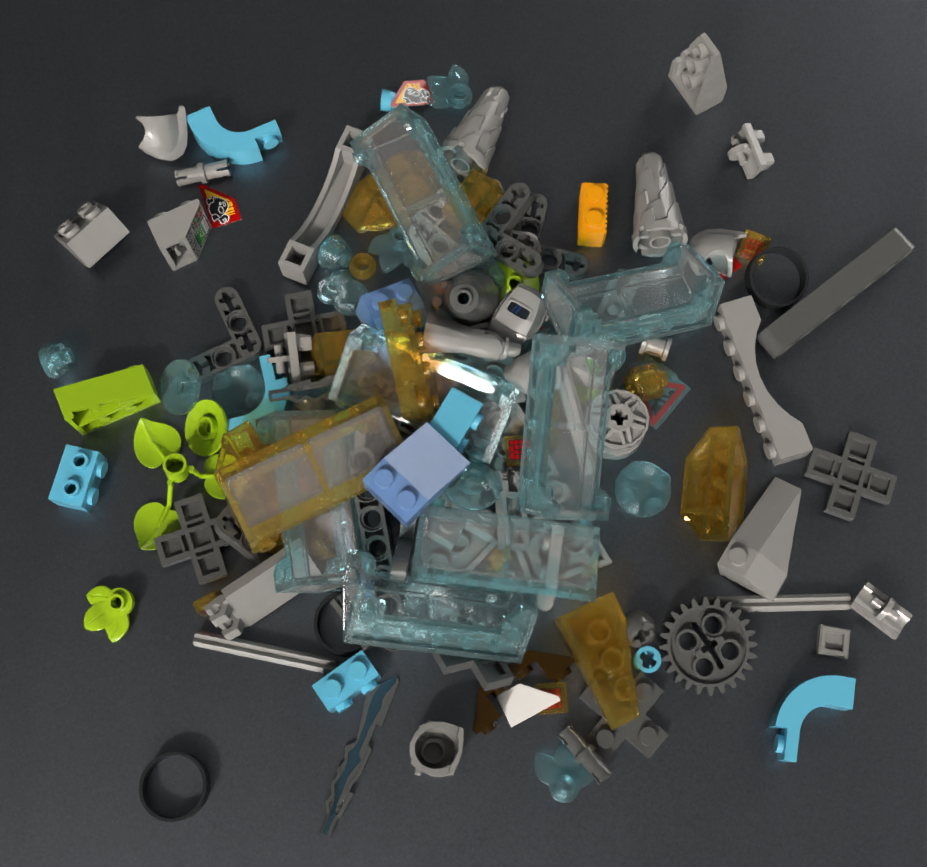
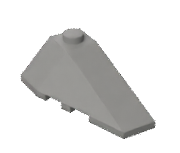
M704 32L689 45L688 49L682 51L681 55L672 61L668 77L695 115L721 103L727 90L721 53Z
M777 477L773 479L732 537L718 561L720 575L774 601L788 575L790 554L802 492L801 488Z

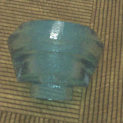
M330 235L322 243L317 254V261L320 267L339 270L342 267L346 268L352 259L351 248L341 235Z
M44 343L38 350L41 365L49 378L60 379L72 369V363H75L70 347L65 348L63 344Z

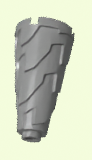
M495 86L486 89L473 108L467 111L459 125L453 128L448 137L439 146L436 154H439L436 161L440 168L453 179L458 181L463 176L467 178L466 184H476L485 178L496 150L495 144L502 130L501 125L508 111L507 105L510 97L504 87Z
M646 152L642 154L635 166V211L631 239L636 253L638 249H641L642 256L663 257L674 254V247L679 244L680 249H682L687 244L688 234L687 228L683 223L679 203L676 202L672 183L669 181L666 164L663 163L660 155L655 152Z

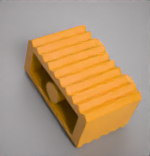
M581 183L578 209V246L602 247L605 243L609 187L606 183Z

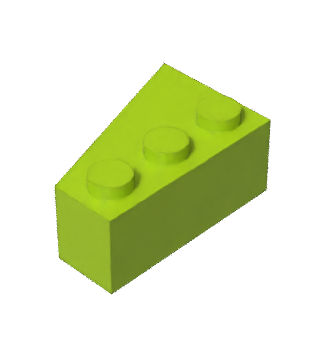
M143 364L129 366L120 371L53 389L64 419L82 435L161 402L152 377Z

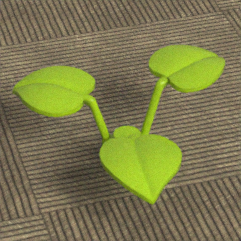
M140 418L134 434L136 457L142 465L148 468H157L162 464L168 478L166 507L161 503L151 502L142 506L136 513L134 531L139 548L142 550H156L154 538L182 529L177 512L170 510L172 507L174 483L183 482L187 479L189 473H192L201 479H205L204 487L209 495L216 499L225 500L236 496L255 473L254 469L247 462L233 455L216 454L205 460V473H201L194 466H188L185 457L179 454L182 440L176 429L164 423Z

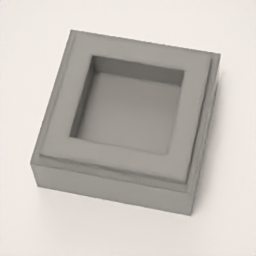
M824 624L818 625L815 654L843 660L848 659L851 629Z

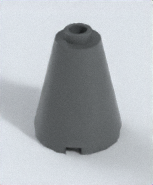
M468 270L455 275L449 281L444 292V305L448 314L454 321L465 326H473L489 321L500 301L499 291L493 279L485 273L475 270ZM466 293L469 296L467 303L464 302V295Z

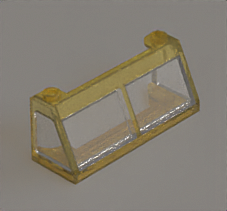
M378 394L214 472L222 493L254 554L258 551L266 552L275 547L279 533L367 491L363 486L362 479L385 456L404 441L381 394Z

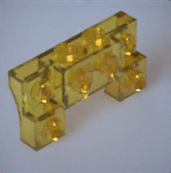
M396 299L378 302L402 419L417 420L419 423L430 421L440 408L437 393L432 394L427 379L432 378L429 362L428 360L423 361L421 352L426 347L423 334L418 331V327L423 326L419 309L414 310L411 302L400 305Z

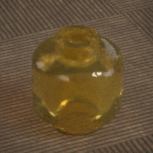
M655 363L631 367L623 380L625 390L637 395L643 402L661 398L664 393V387L668 386L666 372L660 370Z

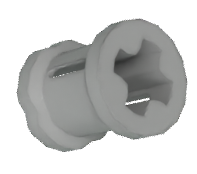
M646 330L638 354H651L660 357L661 361L665 362L673 338L668 337L664 339L651 335L650 331Z

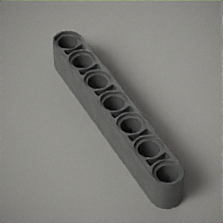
M897 227L766 327L756 337V340L774 360L906 258L916 246Z
M357 447L350 452L348 465L381 645L386 650L397 651L403 648L410 640V627L402 583L391 581L389 585H383L378 580V574L381 569L391 572L395 552L389 511L374 496L367 498L362 492V479L380 461L374 450L366 447ZM366 452L370 456V464L366 468L361 469L358 466L357 459L360 454ZM373 510L377 511L381 516L380 524L376 527L368 523V515ZM378 539L382 540L386 545V552L383 556H378L373 551V544ZM386 599H392L396 603L397 610L395 614H388L384 611L383 603ZM390 629H397L401 632V643L395 644L390 641L388 637Z

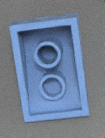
M410 278L360 296L355 313L393 381L421 371L409 326L413 324V328L422 343L423 335L419 330L423 332L425 330L427 312ZM424 353L429 367L433 366L431 354ZM436 353L437 361H439L441 353Z
M426 422L385 456L362 479L363 486L408 528L470 465V462Z

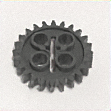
M702 596L701 605H698L697 601L691 598L690 608L680 603V614L673 611L669 612L674 619L673 622L663 621V624L668 628V632L659 633V636L666 639V643L658 645V648L667 652V654L661 657V661H670L671 663L665 671L667 673L677 672L673 678L676 683L684 678L683 688L686 690L692 684H695V693L697 694L701 693L703 687H706L708 695H713L714 687H717L723 694L725 693L726 683L735 689L736 683L734 678L738 677L745 681L746 678L741 671L743 668L752 670L753 668L747 663V660L757 658L755 654L749 652V648L758 645L756 642L749 641L748 638L755 633V630L745 629L750 620L748 618L739 620L738 617L742 610L736 609L730 612L731 602H726L720 607V599L716 597L711 605H709L706 596ZM710 616H714L719 622L718 629L713 633H708L704 627L705 620ZM693 622H696L706 640H713L714 643L710 647L722 662V669L718 668L710 652L701 650L704 643L692 628L691 624ZM690 632L694 638L693 645L690 648L683 649L679 644V638L683 633ZM732 642L735 647V653L731 658H724L721 648L725 643ZM707 658L710 663L709 671L705 674H698L696 671L697 661Z

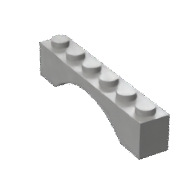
M349 125L346 126L335 148L328 175L314 207L300 229L289 239L278 261L283 276L308 286L373 154L372 134Z
M752 295L720 304L713 317L717 331L722 332L725 353L727 356H731L734 363V376L738 382L741 381L743 386L744 402L747 407L752 409L754 414L753 424L756 431L761 433L765 442L763 449L766 457L772 460L774 466L806 457L813 450L803 423L792 417L776 403L760 377L756 364L755 343L761 318Z

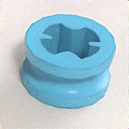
M651 646L638 649L633 657V664L636 670L644 674L655 672L662 662L659 651ZM647 652L652 654L651 660L655 662L653 667L651 665H648L647 668L642 666L643 660L639 658L641 653L644 656Z

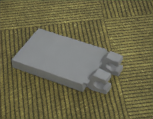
M297 539L221 589L223 595L217 596L203 608L210 616L209 619L215 627L219 626L223 636L230 641L241 635L243 628L250 627L323 578V575Z

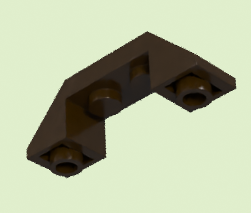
M528 650L507 666L513 676H517L521 680L534 670L531 665L535 663L548 682L554 678L557 682H560L572 673L569 667L574 664V660L568 656ZM508 685L489 691H484L482 686H479L473 723L475 735L482 732L486 736L499 726L496 720L501 718V715L488 696L492 694L495 698L510 688Z

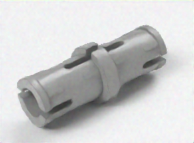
M228 159L208 164L200 162L195 167L177 169L174 171L175 178L187 176L186 178L176 180L177 185L182 187L196 182L205 184L210 179L231 176V168L219 170V168L229 166Z

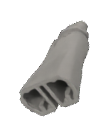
M427 313L421 353H463L488 360H505L507 356L515 358L520 356L521 344L509 342V337L505 336L502 339L498 333L471 328L438 314Z

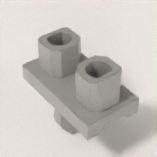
M744 123L742 129L731 137L733 148L727 153L729 160L739 161L747 179H754L761 171L767 170L775 161L772 153L763 152L761 149L765 140L763 131L754 130L751 123Z
M295 332L283 333L286 356H283L282 345H274L275 357L267 358V363H276L277 374L285 373L284 362L287 361L289 384L314 377V362L299 363L298 351L312 350L311 335L295 334Z
M869 582L862 586L849 607L893 640L897 639L903 627L913 616L897 604L895 599L888 597Z

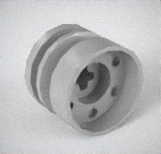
M615 389L604 392L591 405L585 422L592 451L598 456L609 460H620L629 457L636 452L648 430L649 414L643 401L630 391ZM614 417H618L622 425H617V422L613 420Z

